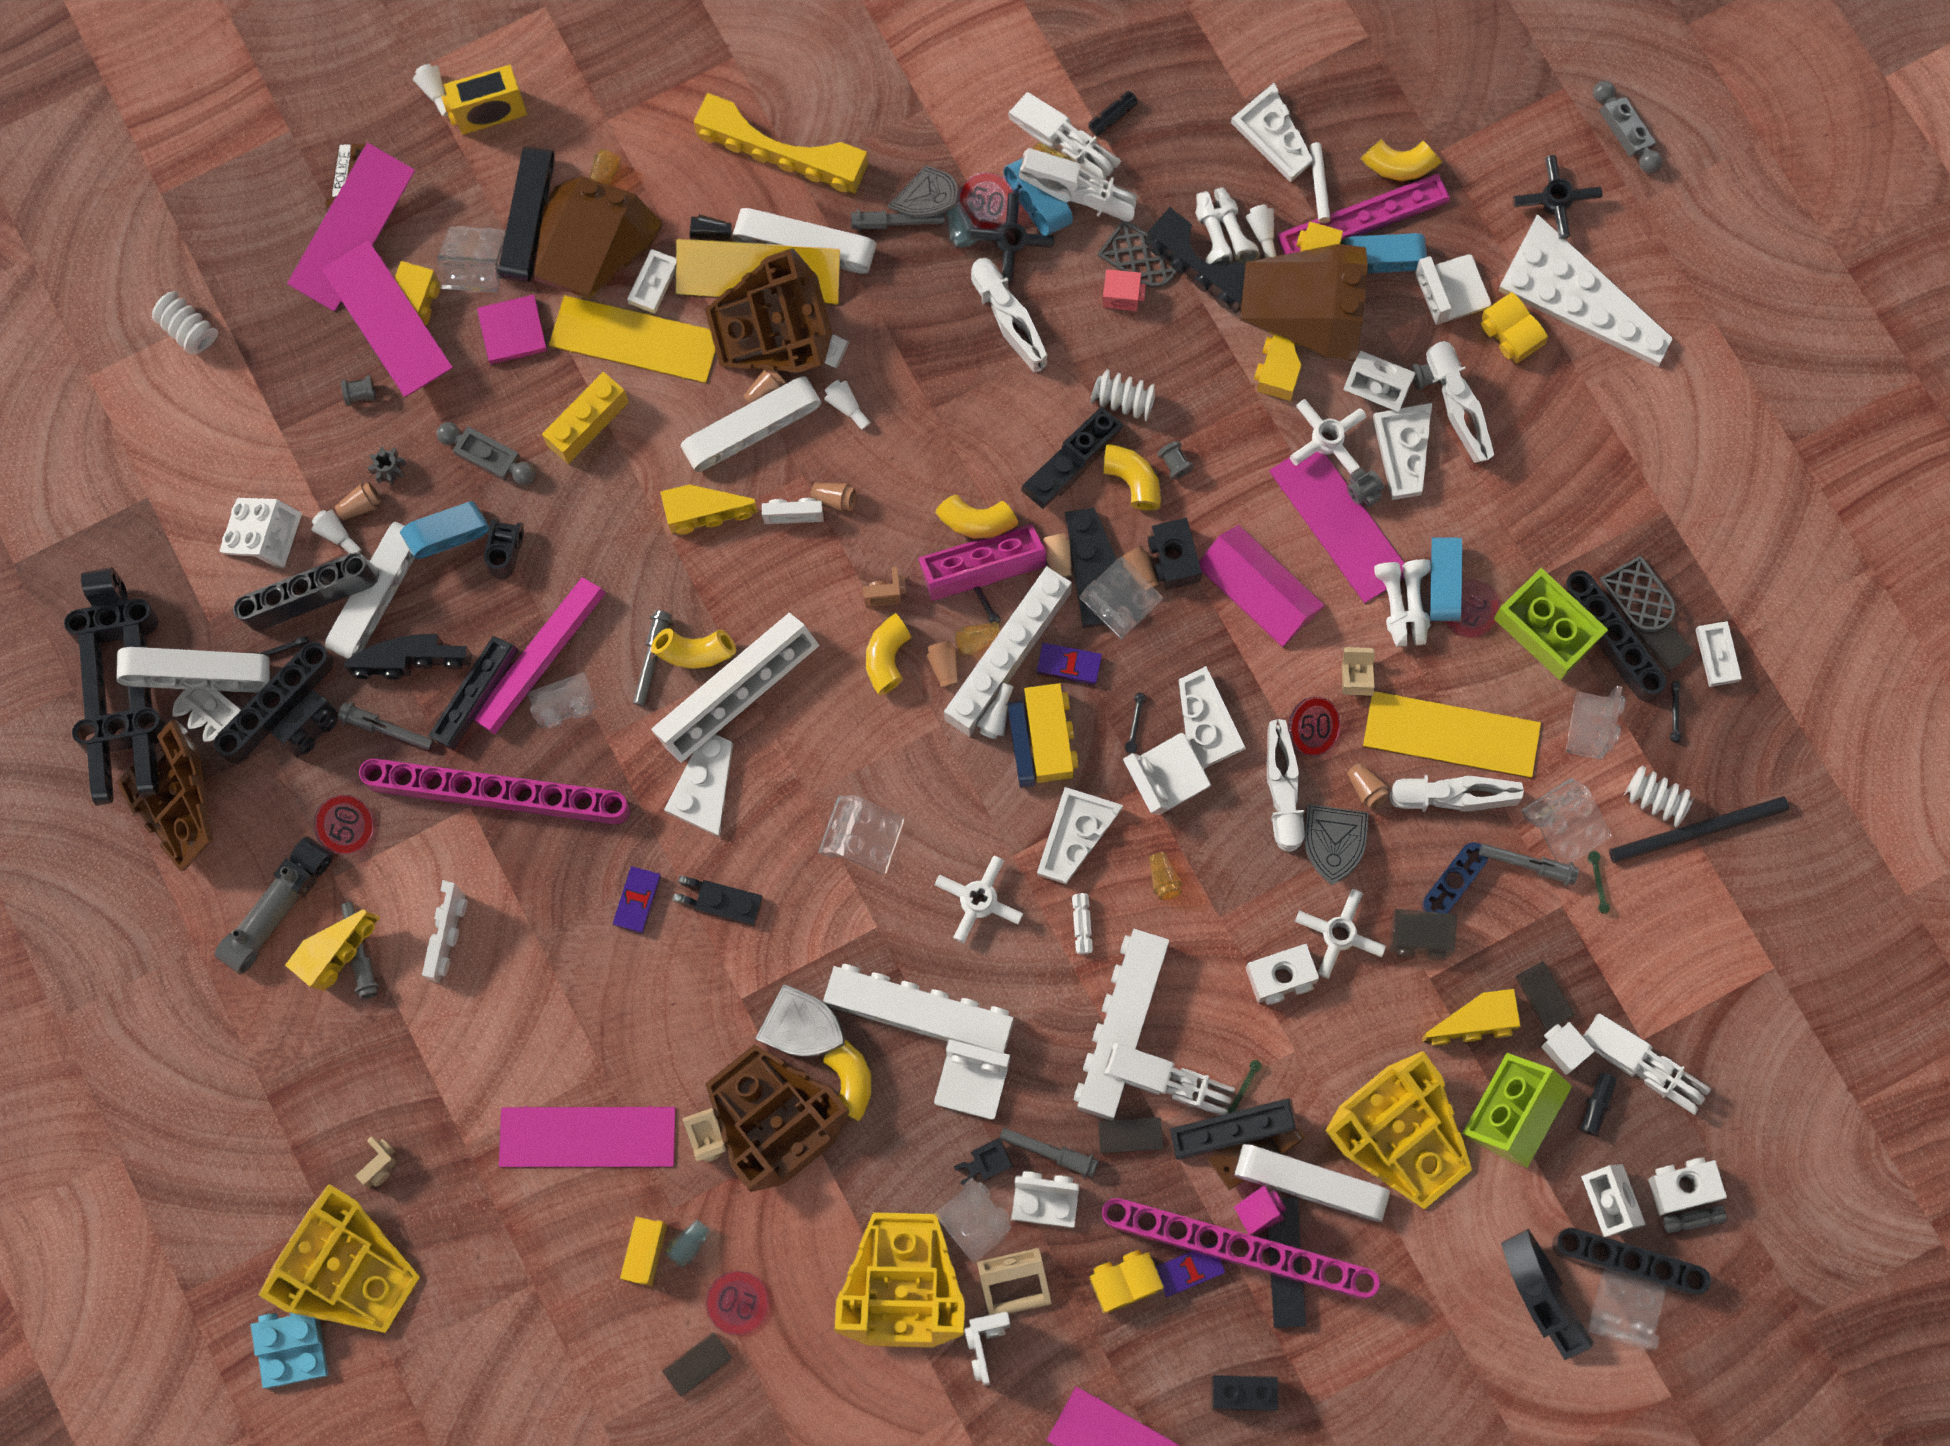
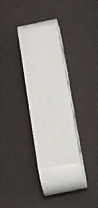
M750 208L740 209L732 235L733 240L738 243L840 249V269L861 274L869 272L877 246L875 241L865 236Z
M804 376L799 377L689 436L681 443L680 447L694 471L701 472L810 414L821 405V400L808 378Z
M393 522L388 528L370 560L379 571L378 581L371 588L349 597L327 637L326 649L349 659L365 648L415 559L400 535L404 525Z
M126 647L117 652V682L124 686L256 693L270 681V659L263 654Z
M1246 1144L1242 1146L1234 1175L1249 1182L1377 1222H1382L1390 1195V1190Z

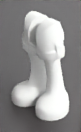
M1222 187L1214 190L1218 209H1214L1208 192L1197 194V210L1195 213L1198 221L1206 225L1212 240V251L1207 256L1206 263L1218 266L1228 265L1232 263L1233 255L1235 261L1239 260L1244 265L1246 262L1257 260L1260 256L1258 247L1252 241L1246 239L1240 230L1235 217L1238 213L1237 204L1231 199L1225 188ZM1220 222L1225 224L1231 238L1233 255L1224 238Z
M1413 560L1406 562L1402 566L1407 588L1408 611L1404 610L1402 602L1400 564L1388 562L1374 566L1375 576L1383 581L1387 588L1391 616L1387 617L1386 624L1396 647L1407 646V622H1411L1414 645H1425L1427 632L1431 624L1429 614L1423 611L1420 584L1422 578L1431 570L1430 560Z

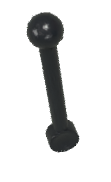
M979 586L975 587L974 590L989 615V623L997 625L1000 622V617L994 614Z
M307 636L296 639V641L261 653H252L263 654L268 657L297 646L303 647L309 643Z
M1672 681L1671 691L1673 693V732L1670 734V740L1674 743L1682 740V735L1679 732V681Z
M1142 692L1134 696L1136 707L1129 742L1125 744V751L1128 754L1135 753L1137 750L1135 743L1141 707L1146 701V696Z

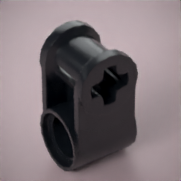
M496 518L492 519L488 531L484 560L491 575L495 578L505 579L514 572L518 552L524 537L523 523L518 522L514 525L499 522V519ZM497 558H506L503 564L493 565Z

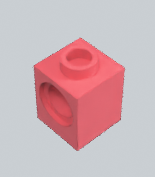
M1106 269L1102 308L1137 311L1138 301L1144 302L1146 284L1141 283V273Z

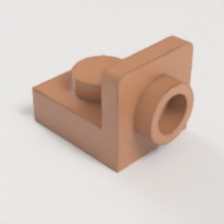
M891 567L893 584H887L885 581H875L870 583L869 586H863L865 607L901 604L900 594L906 593L905 576H899L898 567Z

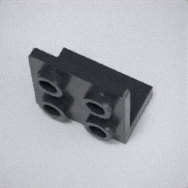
M312 689L270 733L298 759L301 755H306L316 745L315 741L323 733L330 732L336 726L338 712L324 697H321Z

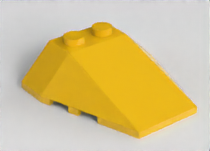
M1423 1051L1387 1066L1339 1106L1325 1130L1344 1156L1423 1209H1426L1472 1170L1461 1133L1457 1130L1452 1105L1449 1104L1443 1077Z
M328 1184L308 1210L276 1260L258 1296L285 1312L386 1333L420 1277L384 1236L380 1228L365 1213L360 1204L355 1199Z
M873 1213L859 1245V1251L853 1265L851 1264L848 1271V1277L842 1291L839 1292L836 1299L835 1332L867 1346L935 1347L963 1336L965 1302L956 1280V1274L948 1255L937 1215Z

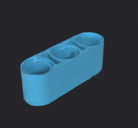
M1022 159L1005 165L1003 173L1008 186L1013 193L1020 194L1019 202L1041 234L1049 235L1072 224V212L1066 202L1019 178Z
M1419 233L1355 236L1340 242L1342 245L1366 247L1367 273L1416 271L1419 260L1427 257L1425 236Z
M471 501L412 521L401 529L400 535L415 559H423L482 537L489 531V525L477 504Z
M1432 537L1430 621H1461L1462 537Z

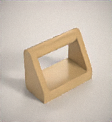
M1039 1248L977 1262L989 1315L1003 1312L1012 1314L1051 1305ZM1038 1274L1042 1289L1041 1294L993 1305L989 1285Z

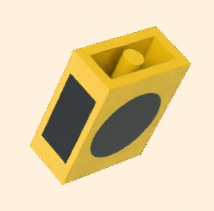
M511 64L443 84L446 95L442 96L445 110L449 115L452 126L458 125L461 135L527 116Z

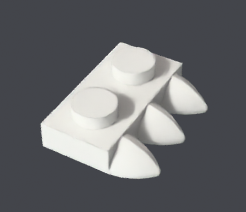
M185 689L176 699L173 706L174 717L185 715L193 710L188 719L189 729H196L208 723L203 733L204 742L215 740L217 734L241 711L221 693L213 690Z

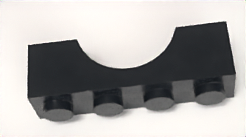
M1169 207L1147 232L1146 243L1149 250L1156 256L1160 257L1162 255L1170 262L1171 267L1179 274L1185 273L1189 276L1199 290L1202 292L1208 291L1216 298V302L1226 310L1231 309L1234 313H1237L1241 309L1245 265L1239 260L1221 266L1212 265L1201 260L1194 253L1190 244L1193 224Z

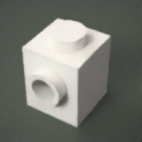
M1570 1022L1563 1028L1559 1024L1555 1025L1544 1035L1548 1041L1541 1046L1566 1075L1595 1051Z

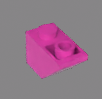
M1265 1186L1234 1207L1246 1231L1251 1236H1257L1285 1220L1282 1212L1287 1210L1275 1190L1270 1192Z

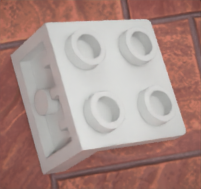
M1471 254L1434 265L1431 256L1419 260L1415 274L1436 325L1490 307V299Z
M237 498L222 539L220 553L224 555L255 556L276 568H285L302 513L278 499Z
M1183 733L1174 736L1141 756L1132 753L1123 759L1148 809L1153 814L1161 815L1211 786V782L1186 735Z
M949 1039L946 1048L947 1056L934 1100L935 1105L994 1120L1010 1063V1055Z
M1023 1172V1177L1016 1176L1015 1195L1011 1220L1074 1228L1079 1184H1074V1178L1055 1176L1054 1181L1042 1179V1174Z
M1007 1312L969 1320L971 1327L965 1329L969 1349H976L978 1360L972 1361L976 1381L982 1380L984 1387L990 1386L980 1334L985 1333L987 1339L1006 1335L1004 1329L1010 1328Z

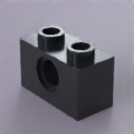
M1187 518L1152 525L1151 536L1147 537L1150 553H1156L1158 564L1154 565L1158 581H1163L1165 590L1201 582L1202 572ZM1169 550H1177L1181 557L1172 560L1165 553Z
M1211 1376V1410L1277 1411L1278 1377Z

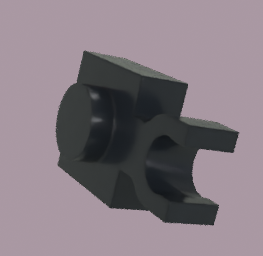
M997 1138L971 1151L974 1161L970 1163L962 1162L954 1166L955 1171H960L963 1168H968L969 1170L968 1178L960 1181L963 1186L972 1183L979 1174L982 1175L983 1180L988 1181L1014 1168L1001 1138Z

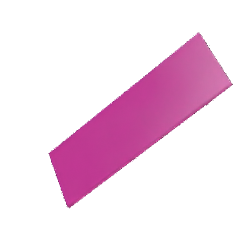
M367 142L287 284L335 312L341 299L321 268L367 240L373 246L416 170Z
M369 240L321 268L405 398L453 369L443 354L442 348H439L383 263L382 257H379Z
M1316 452L1297 466L1292 463L1289 457L1269 470L1280 486L1281 491L1291 501L1364 604L1387 590L1383 581L1375 576L1374 566L1382 563L1397 562L1400 564L1401 569L1400 581L1404 579L1402 566L1405 563L1362 504L1357 505L1351 499L1347 491L1348 485L1325 454Z
M501 1107L499 1167H674L675 1107Z
M1077 1386L1046 1440L1055 1446H1179L1104 1403L1099 1397L1096 1398Z

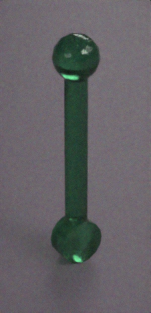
M1591 851L1587 859L1593 866L1600 901L1598 910L1600 913L1606 914L1610 911V905L1605 899L1598 864L1601 856L1597 851Z
M1251 1061L1249 1065L1250 1071L1232 1105L1226 1108L1228 1113L1237 1111L1236 1109L1255 1073L1259 1072L1262 1068L1260 1061Z

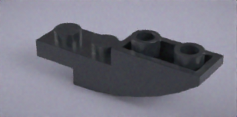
M1101 406L1063 442L1062 448L1022 485L1021 491L1039 507L1044 509L1058 495L1061 497L1106 449V444L1109 445L1124 424Z
M418 634L399 637L373 645L345 660L344 667L353 677L358 679H370L372 675H383L385 679L399 680L402 676H411L412 664L420 669H430L432 665H444L445 668L454 670L462 669V665L471 666L472 653L467 646L443 645V641L438 634Z
M1528 1228L1503 1241L1501 1245L1511 1275L1525 1306L1544 1338L1550 1336L1564 1360L1590 1349L1594 1345V1341L1561 1291L1560 1287L1563 1282L1530 1229Z

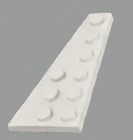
M1537 214L1498 291L1505 295L1513 292L1522 303L1658 367L1673 338L1565 239H1560L1558 233Z

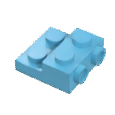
M277 1313L258 1316L259 1322L251 1324L255 1356L259 1358L263 1389L329 1376L320 1319L290 1313V1316L278 1318Z

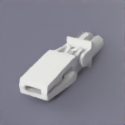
M1028 92L1008 114L1011 121L1052 152L1055 149L1058 150L1065 159L1080 164L1082 169L1100 179L1106 180V176H1110L1114 170L1113 168L1118 167L1121 162L1118 157L1099 145L1095 136L1092 138L1085 132L1078 131L1070 125L1071 121L1068 117Z
M1030 148L1024 152L1019 172L1020 179L1063 202L1072 201L1098 210V217L1101 212H1104L1123 221L1130 222L1133 219L1138 196L1114 185L1113 177L1107 182L1082 169L1081 165L1076 162Z
M978 259L972 266L971 280L982 297V304L990 301L993 313L1005 339L1033 372L1041 371L1047 366V353L1029 313L1008 291L1007 277L1003 278L997 266L990 259ZM1013 322L1016 323L1018 328L1024 330L1031 345L1017 334L1013 327Z
M1438 342L1429 348L1426 353L1427 362L1435 378L1433 383L1441 381L1448 412L1447 416L1474 463L1483 462L1494 456V451L1482 407L1466 381L1460 375V371L1466 367L1461 366L1453 346L1449 342ZM1465 413L1471 417L1474 423L1476 439L1471 435L1464 421Z
M1276 719L1270 721L1267 731V784L1271 791L1274 807L1278 811L1272 814L1271 821H1273L1274 837L1278 847L1283 851L1292 852L1301 846L1305 838L1304 810H1296L1299 771L1286 720ZM1276 729L1280 737L1278 745L1285 756L1287 772L1284 777L1276 767L1275 748L1278 741Z
M1425 775L1424 779L1396 780L1390 791L1389 798L1394 807L1402 809H1422L1425 812L1428 805H1434L1435 807L1455 809L1463 812L1518 805L1523 797L1524 789L1522 782L1476 776H1464L1428 783V775ZM1479 790L1491 792L1496 795L1488 797H1475L1469 794L1468 792Z
M1601 1014L1596 1015L1594 1021L1582 1036L1596 1053L1631 1077H1634L1635 1074L1645 1080L1644 1083L1661 1094L1662 1098L1665 1096L1670 1098L1694 1115L1698 1111V1107L1695 1104L1702 1105L1705 1100L1702 1094L1708 1095L1712 1090L1683 1071L1684 1066L1680 1067L1664 1056L1659 1057L1651 1051L1653 1047ZM1673 1072L1677 1073L1675 1078L1671 1077ZM1666 1082L1670 1084L1667 1090L1663 1088Z
M1113 1043L1104 1071V1075L1156 1095H1160V1093L1173 1095V1100L1186 1104L1188 1107H1198L1219 1116L1227 1114L1228 1110L1203 1100L1206 1099L1217 1104L1230 1106L1232 1099L1207 1088L1210 1087L1229 1094H1233L1235 1091L1234 1087L1209 1079L1208 1075H1202L1184 1068L1178 1070L1174 1068L1173 1062L1118 1043Z

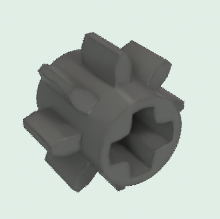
M380 447L378 453L375 455L370 454L373 465L367 468L371 474H376L375 479L379 484L386 480L391 485H394L395 479L399 476H405L401 471V467L406 465V461L403 457L398 458L399 453L396 448L387 451Z
M1363 468L1350 475L1351 479L1349 481L1351 484L1347 486V491L1357 505L1365 502L1370 507L1380 501L1382 496L1380 491L1384 489V485L1376 472L1372 470L1365 473Z

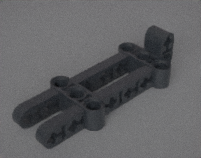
M113 567L81 573V585L91 607L71 611L64 619V627L79 645L85 719L79 720L73 726L72 737L83 751L87 753L90 793L93 803L96 806L113 803L114 794L110 752L133 748L135 778L139 795L142 798L158 795L159 782L155 744L160 742L157 735L167 724L158 712L152 708L151 687L128 686L130 710L107 714L102 643L123 639L125 648H147L146 635L156 630L159 623L158 617L145 600H128L126 586ZM145 614L142 619L137 620L140 615ZM116 619L113 624L107 626L111 620ZM86 625L85 628L77 631L81 626ZM155 722L153 727L145 729L149 723ZM125 728L121 734L115 735L119 729ZM95 733L90 740L85 741L88 735Z

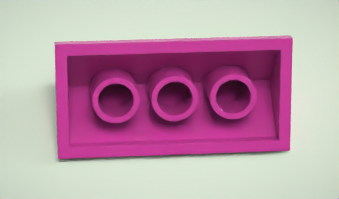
M1028 524L994 538L975 540L919 557L918 560L931 601H935L974 589L977 586L981 587L1046 567V552L1033 525Z
M1239 525L1219 535L1199 561L1201 572L1282 648L1325 607L1320 600Z

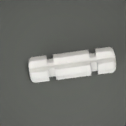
M1085 893L1075 894L1072 897L1073 909H1075L1073 917L1075 937L1077 938L1075 940L1077 954H1089L1093 951L1092 939H1090V936H1092L1090 910L1087 909L1089 908V896Z

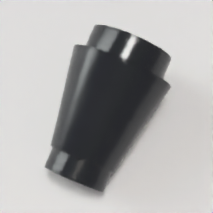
M702 214L691 216L689 239L705 241L730 240L732 222H726Z

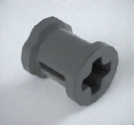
M1418 364L1412 365L1411 371L1416 373L1413 381L1417 390H1422L1426 385L1434 384L1433 380L1435 378L1429 364L1422 366Z
M366 375L365 379L348 382L346 379L341 380V388L346 406H351L352 402L367 399L376 401V391L371 375Z
M1180 441L1169 443L1157 453L1159 459H1163L1171 472L1169 476L1172 480L1179 479L1194 469L1193 463L1188 462L1182 452Z

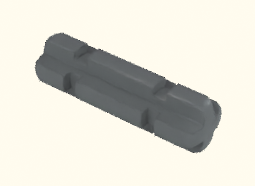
M1723 1206L1709 1208L1708 1211L1705 1208L1684 1212L1679 1216L1677 1214L1666 1216L1663 1218V1225L1666 1233H1675L1681 1231V1229L1685 1231L1706 1227L1710 1223L1713 1225L1725 1223L1727 1215Z

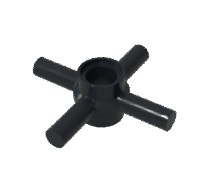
M1550 155L1545 158L1549 183L1543 192L1513 196L1514 208L1543 205L1547 213L1555 215L1559 238L1566 239L1570 237L1566 210L1572 205L1573 201L1602 198V187L1573 189L1570 182L1560 178L1557 157ZM1552 195H1560L1563 199H1555Z
M1008 193L1006 223L1000 225L997 230L968 228L967 239L994 242L996 247L1004 252L1002 276L1004 279L1007 277L1008 282H1013L1015 253L1019 252L1024 245L1052 248L1054 245L1053 236L1028 234L1025 228L1018 224L1020 196L1018 193ZM1008 230L1015 234L1016 240L1014 245H1010L1006 241Z

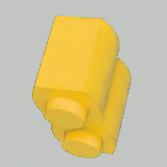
M1513 292L1483 311L1482 328L1489 337L1494 336L1500 342L1499 348L1507 359H1512L1518 364L1546 344L1548 335Z
M1136 1250L1123 1256L1124 1262L1112 1266L1111 1262H1107L1093 1269L1095 1274L1090 1276L1089 1279L1104 1314L1164 1289L1149 1252L1141 1254L1140 1250Z

